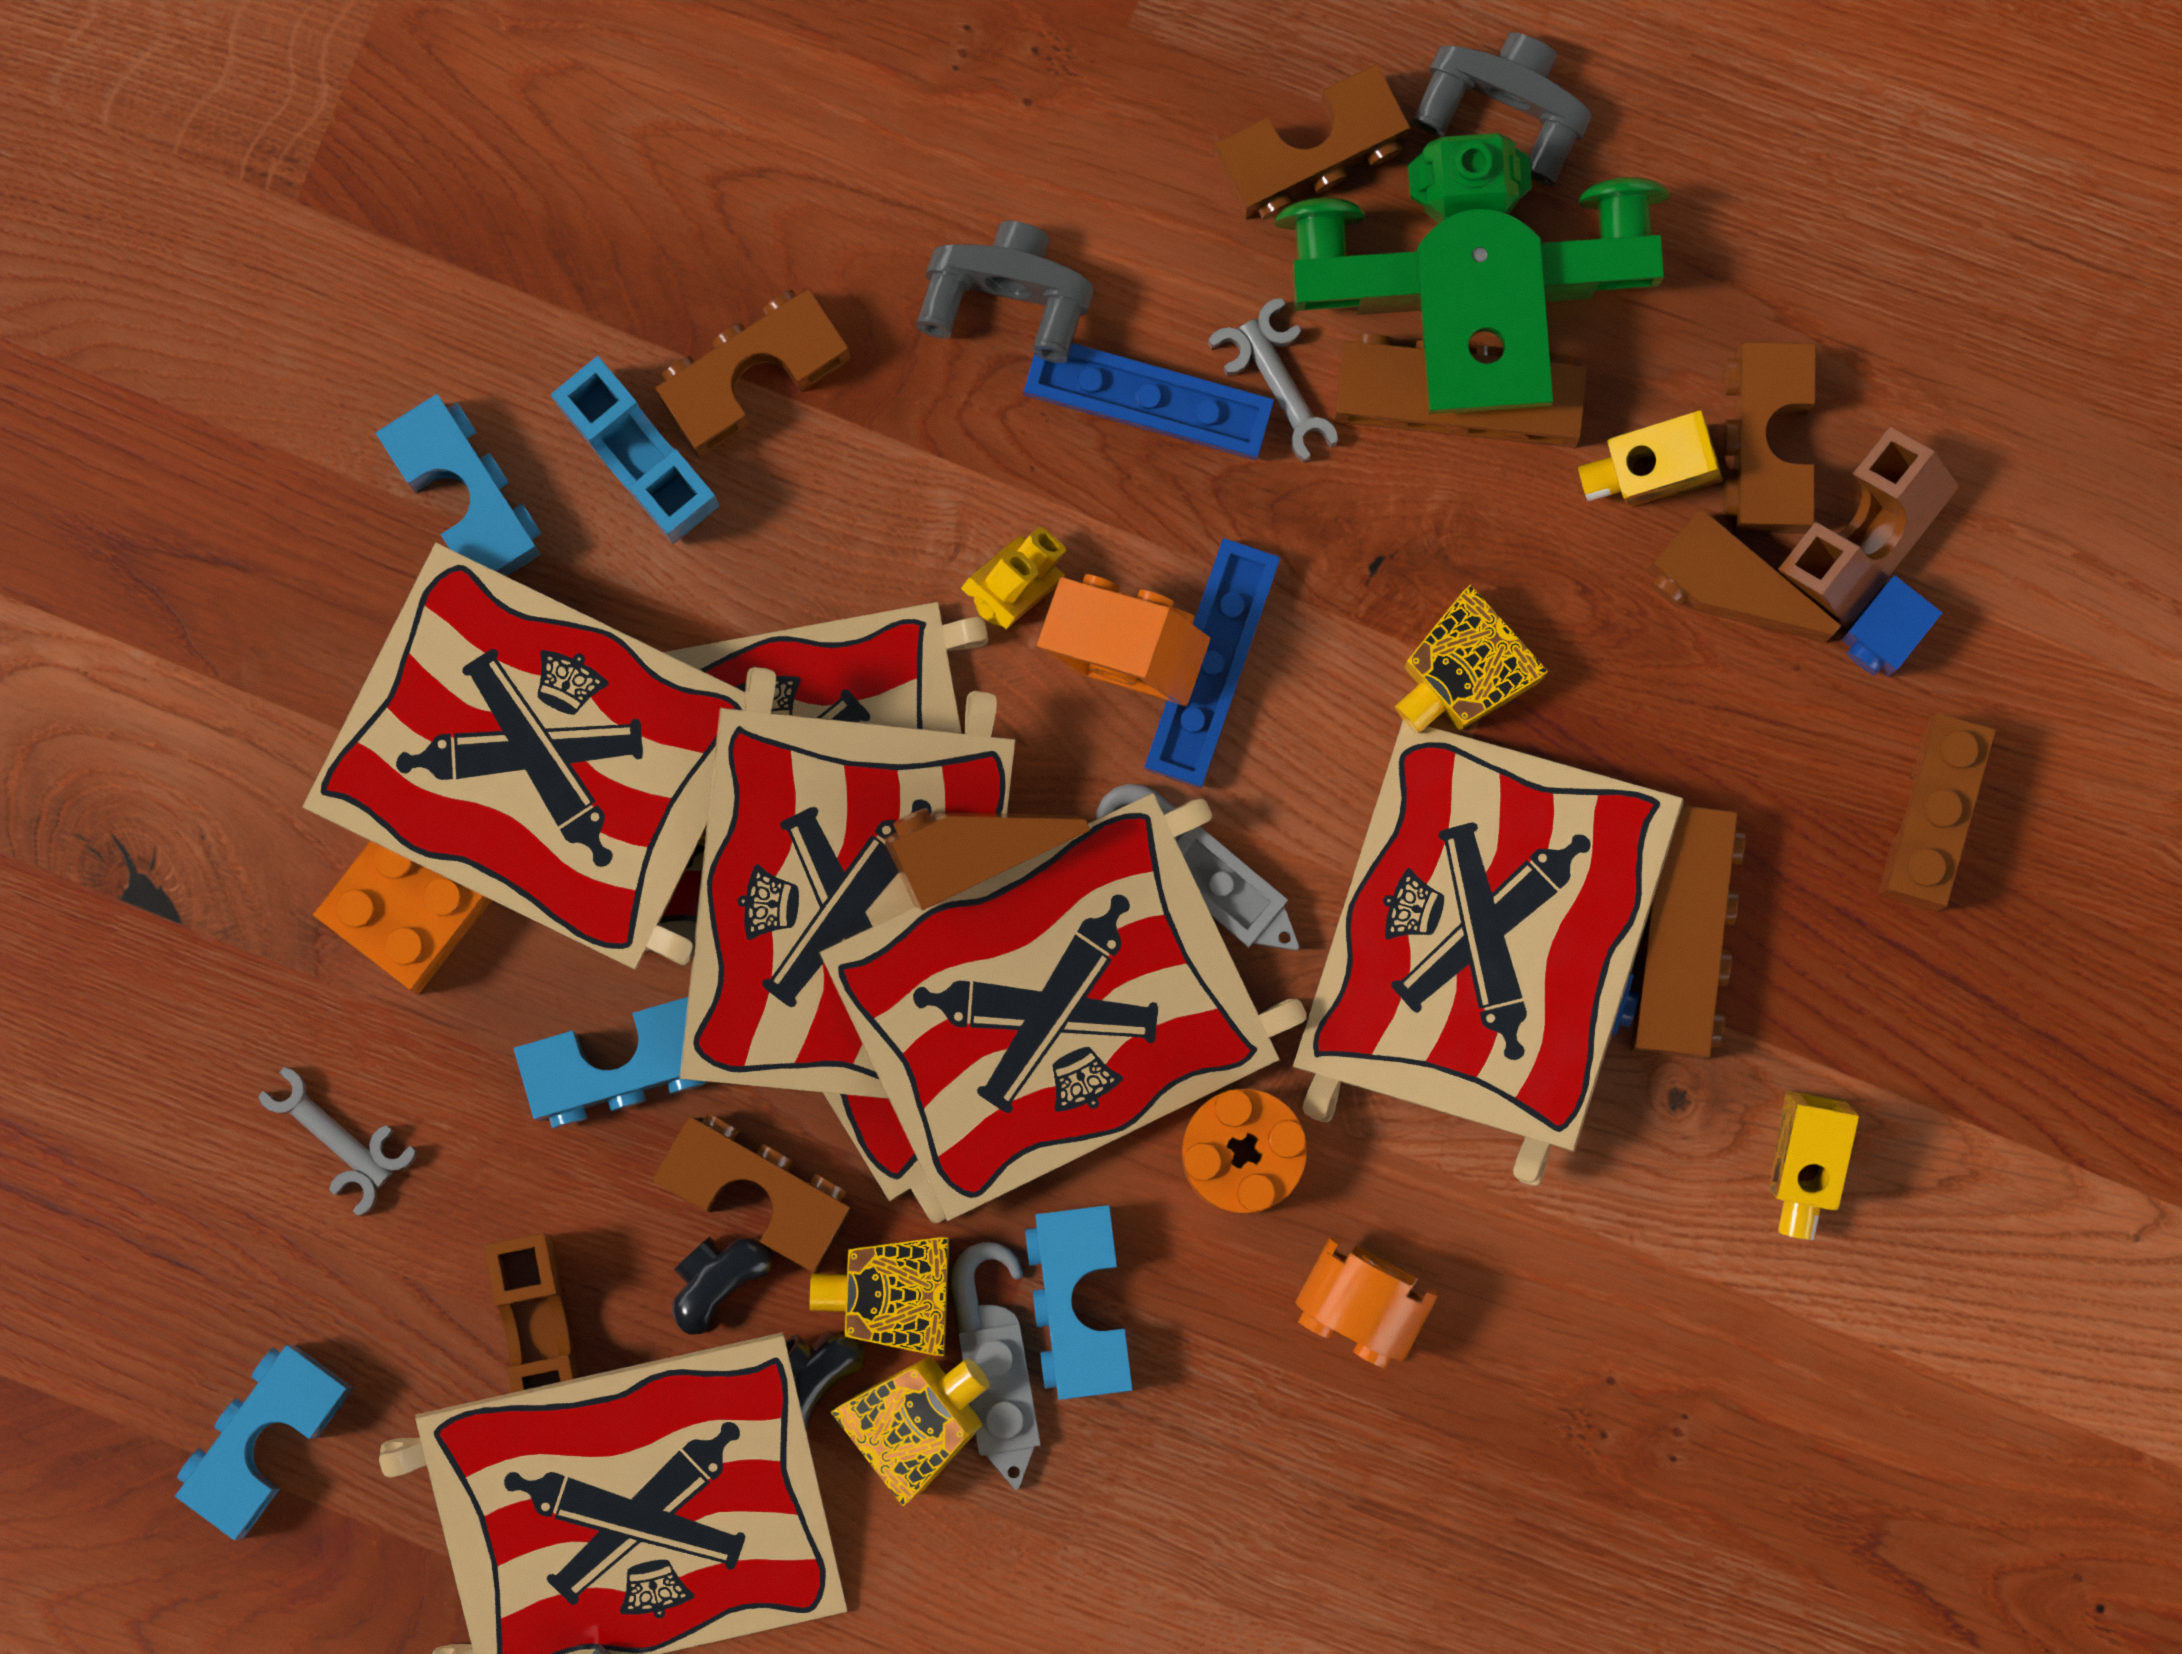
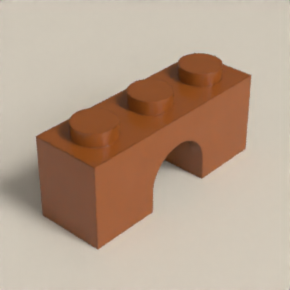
M1378 64L1366 68L1323 90L1320 104L1329 119L1332 132L1319 146L1310 149H1298L1288 145L1279 137L1269 117L1214 143L1213 157L1245 220L1258 213L1262 220L1275 217L1283 209L1295 203L1292 198L1293 196L1311 187H1314L1316 193L1330 190L1349 178L1346 170L1368 160L1371 167L1378 166L1396 157L1403 151L1400 144L1407 141L1410 126Z
M809 288L797 296L793 290L782 293L763 308L766 316L747 328L742 323L728 328L712 341L714 350L697 361H694L691 356L685 357L671 365L661 374L664 382L655 387L657 394L699 458L750 425L745 412L735 399L737 382L741 375L749 368L759 364L778 366L788 373L801 392L851 360L847 345Z
M1742 342L1735 352V359H1726L1724 370L1725 396H1735L1734 419H1726L1724 424V455L1734 456V479H1725L1723 514L1724 516H1733V532L1806 534L1814 524V464L1787 463L1775 456L1766 440V427L1768 421L1782 414H1808L1814 406L1815 344Z
M1892 427L1888 428L1853 473L1861 485L1862 498L1859 509L1852 521L1838 533L1815 522L1778 569L1787 581L1837 623L1847 629L1854 623L1959 488V485L1934 450Z
M1935 713L1926 720L1910 779L1913 780L1910 800L1902 825L1897 835L1893 837L1877 893L1878 896L1933 912L1947 907L1996 729L1941 713Z
M707 1113L702 1123L689 1116L652 1181L709 1213L720 1194L730 1185L741 1181H750L761 1185L771 1199L773 1213L770 1224L759 1242L811 1272L817 1273L853 1210L841 1203L847 1191L817 1174H814L809 1184L787 1172L793 1163L791 1159L762 1143L756 1153H753L734 1142L740 1130L710 1113Z
M543 1232L483 1245L494 1305L499 1309L507 1340L510 1362L507 1371L511 1392L579 1378L551 1234Z

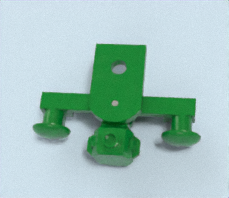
M1493 133L1441 137L1429 142L1423 149V152L1408 165L1410 198L1423 206L1425 212L1438 223L1418 245L1416 252L1347 256L1345 226L1363 221L1366 215L1360 206L1344 199L1322 197L1299 201L1283 209L1275 219V226L1282 229L1295 230L1297 260H1294L1292 267L1295 311L1356 307L1357 315L1421 311L1428 414L1431 415L1551 406L1553 394L1545 302L1592 299L1594 292L1600 290L1659 287L1664 278L1661 235H1652L1649 205L1667 200L1670 197V193L1661 183L1643 177H1618L1604 180L1589 187L1579 198V206L1598 210L1600 239L1541 243L1540 237L1520 220L1508 215L1517 202L1532 189L1530 157L1517 149L1515 142L1509 137ZM1480 332L1495 334L1503 344L1504 351L1502 357L1490 364L1480 363L1475 360L1470 354L1468 347L1469 340L1475 334Z

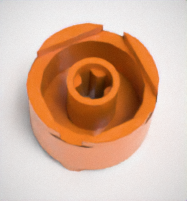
M1254 1089L1228 1090L1208 1100L1190 1120L1182 1142L1183 1168L1193 1190L1210 1206L1230 1214L1245 1215L1259 1213L1280 1203L1299 1182L1306 1162L1305 1133L1295 1114L1278 1098ZM1246 1136H1249L1256 1141L1254 1152L1261 1157L1257 1165L1247 1161L1240 1169L1231 1164L1234 1153L1227 1148V1144L1231 1139L1240 1143Z
M1329 1236L1295 1300V1304L1303 1310L1298 1323L1327 1339H1331L1333 1334L1338 1332L1357 1342L1353 1352L1378 1367L1386 1369L1391 1359L1404 1361L1439 1294L1429 1287L1425 1296H1421L1412 1290L1418 1278L1358 1246H1355L1353 1252L1349 1253V1255L1339 1252L1337 1249L1342 1239Z

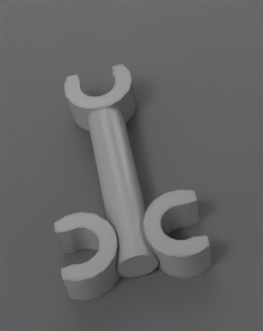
M1278 298L1267 302L1263 306L1258 319L1250 320L1238 329L1228 327L1214 332L1208 339V345L1211 350L1223 343H1232L1238 347L1240 352L1238 358L1224 366L1223 371L1227 377L1236 376L1243 372L1249 364L1250 356H1252L1294 429L1291 441L1292 451L1297 459L1305 463L1310 460V453L1304 445V436L1310 432H1318L1325 437L1326 443L1331 448L1337 445V431L1326 419L1314 417L1274 346L1287 347L1295 343L1301 334L1298 325L1291 327L1285 332H1277L1270 326V318L1285 309L1286 304L1284 300Z
M283 1067L279 1073L291 1083V1096L286 1101L278 1102L273 1096L262 1091L258 1096L261 1104L268 1110L279 1114L290 1113L355 1170L345 1171L337 1175L331 1182L329 1191L338 1196L349 1183L357 1182L363 1188L364 1195L353 1212L358 1216L369 1213L376 1204L378 1198L377 1190L385 1184L393 1174V1171H401L410 1167L415 1161L418 1151L414 1147L409 1146L399 1158L389 1159L384 1154L383 1147L385 1141L391 1137L394 1130L387 1125L379 1128L372 1135L369 1151L306 1095V1083L298 1072Z

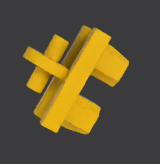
M1039 526L1027 539L1019 535L973 573L961 589L968 596L974 597L977 611L982 618L994 625L1003 626L1007 629L1058 585L1060 577L1064 578L1065 574L1055 565L1067 550L1052 534Z

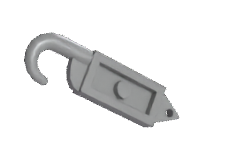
M1125 784L1113 788L1102 798L1096 811V819L1151 793H1154L1163 814L1176 809V807L1157 791L1143 784ZM1200 826L1174 837L1214 921L1247 948L1251 944L1292 951L1299 949L1284 906L1288 899ZM1281 933L1289 934L1290 941L1285 944L1279 941Z
M981 1242L968 1247L958 1256L951 1270L950 1286L963 1360L966 1358L973 1360L985 1373L990 1387L970 1402L971 1408L982 1423V1426L976 1432L979 1455H986L1011 1486L1018 1490L1034 1447L1041 1445L1020 1323L1016 1315L1006 1308L995 1305H979L974 1273L979 1264L986 1260L1002 1262L1008 1267L1013 1279L1016 1280L1022 1278L1023 1270L1019 1259L1009 1248L999 1243ZM1012 1466H1016L1020 1470V1474L1016 1478H1012L1008 1474V1469Z

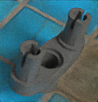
M1510 32L1498 56L1459 46L1446 45L1439 47L1429 68V72L1433 76L1412 122L1415 126L1430 134L1443 137L1465 91L1472 89L1539 119L1543 126L1529 156L1531 178L1538 183L1553 187L1575 141L1584 138L1593 116L1589 109L1577 98L1547 79L1557 59V53L1551 47L1533 37Z
M1003 221L998 226L992 246L951 244L937 247L932 251L926 271V278L930 282L916 325L919 331L928 336L941 339L950 338L963 294L969 290L1046 305L1032 350H1034L1033 353L1043 360L1053 363H1065L1069 356L1079 318L1088 312L1094 287L1079 273L1045 259L1050 243V237L1047 233L1023 222Z

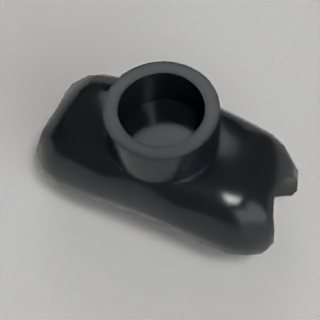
M710 1236L704 1240L674 1269L687 1284L675 1296L672 1302L673 1318L680 1329L689 1335L702 1334L709 1330L718 1308L732 1293L745 1283L768 1275L772 1269L773 1262L771 1250L759 1242V1240L750 1237H741L735 1240L725 1250H722Z
M844 1331L825 1332L811 1345L798 1334L785 1341L806 1430L809 1427L816 1406L825 1394L841 1379L860 1371L865 1363V1350L856 1339L845 1337Z

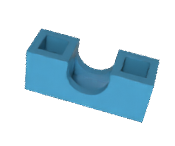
M596 356L551 393L560 411L672 545L720 507L714 493L678 450H674L640 409L636 400L599 356Z
M435 394L375 432L404 479L415 493L439 479L458 480L468 487L470 505L466 515L459 523L440 534L449 549L506 577L541 555L532 541L542 534L523 503L511 509L500 491L501 488L509 484V481L491 453L486 454L480 459L467 440L477 432L458 402L447 408L439 395Z
M688 997L632 1013L638 1032V1047L633 1058L618 1069L600 1070L594 1068L584 1055L579 1035L573 1030L514 1047L533 1119L539 1122L549 1119L551 1128L555 1129L586 1120L585 1108L608 1102L610 1110L617 1111L646 1102L644 1091L667 1084L670 1094H674L706 1084L705 1081L680 1079Z
M1109 1205L1035 1214L1037 1228L1025 1229L1029 1266L1042 1264L1045 1289L1033 1290L1037 1327L1049 1326L1052 1350L1040 1352L1045 1389L1057 1387L1058 1400L1132 1391L1125 1329L1109 1331L1092 1330L1077 1319L1071 1302L1074 1287L1083 1276L1096 1270L1117 1268Z
M286 1344L281 1352L273 1347L264 1356L251 1375V1378L258 1382L256 1387L244 1403L235 1398L228 1405L214 1426L215 1429L221 1432L207 1453L198 1448L177 1476V1479L184 1484L175 1497L234 1541L245 1538L281 1489L267 1479L256 1466L254 1446L260 1433L268 1426L281 1422L292 1426L308 1439L318 1438L354 1389V1387L296 1345Z

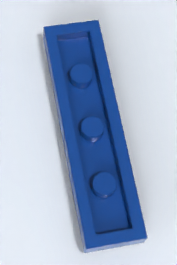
M1074 343L1071 345L1069 356L1065 363L1049 362L1034 354L1023 391L1026 397L1257 461L1274 403V399Z
M1225 538L1222 539L1193 623L1195 627L1211 638L1188 706H1182L1169 701L1166 702L1144 770L1202 789L1281 557Z

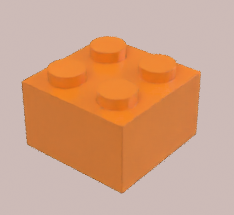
M1085 574L1082 583L1060 577L1036 647L1080 676L1187 707L1211 639L1193 625L1195 616L1174 608L1173 600L1151 591L1140 589L1137 598L1118 592L1120 588L1118 584L1095 575Z
M370 841L313 913V916L409 990L419 995L492 900Z

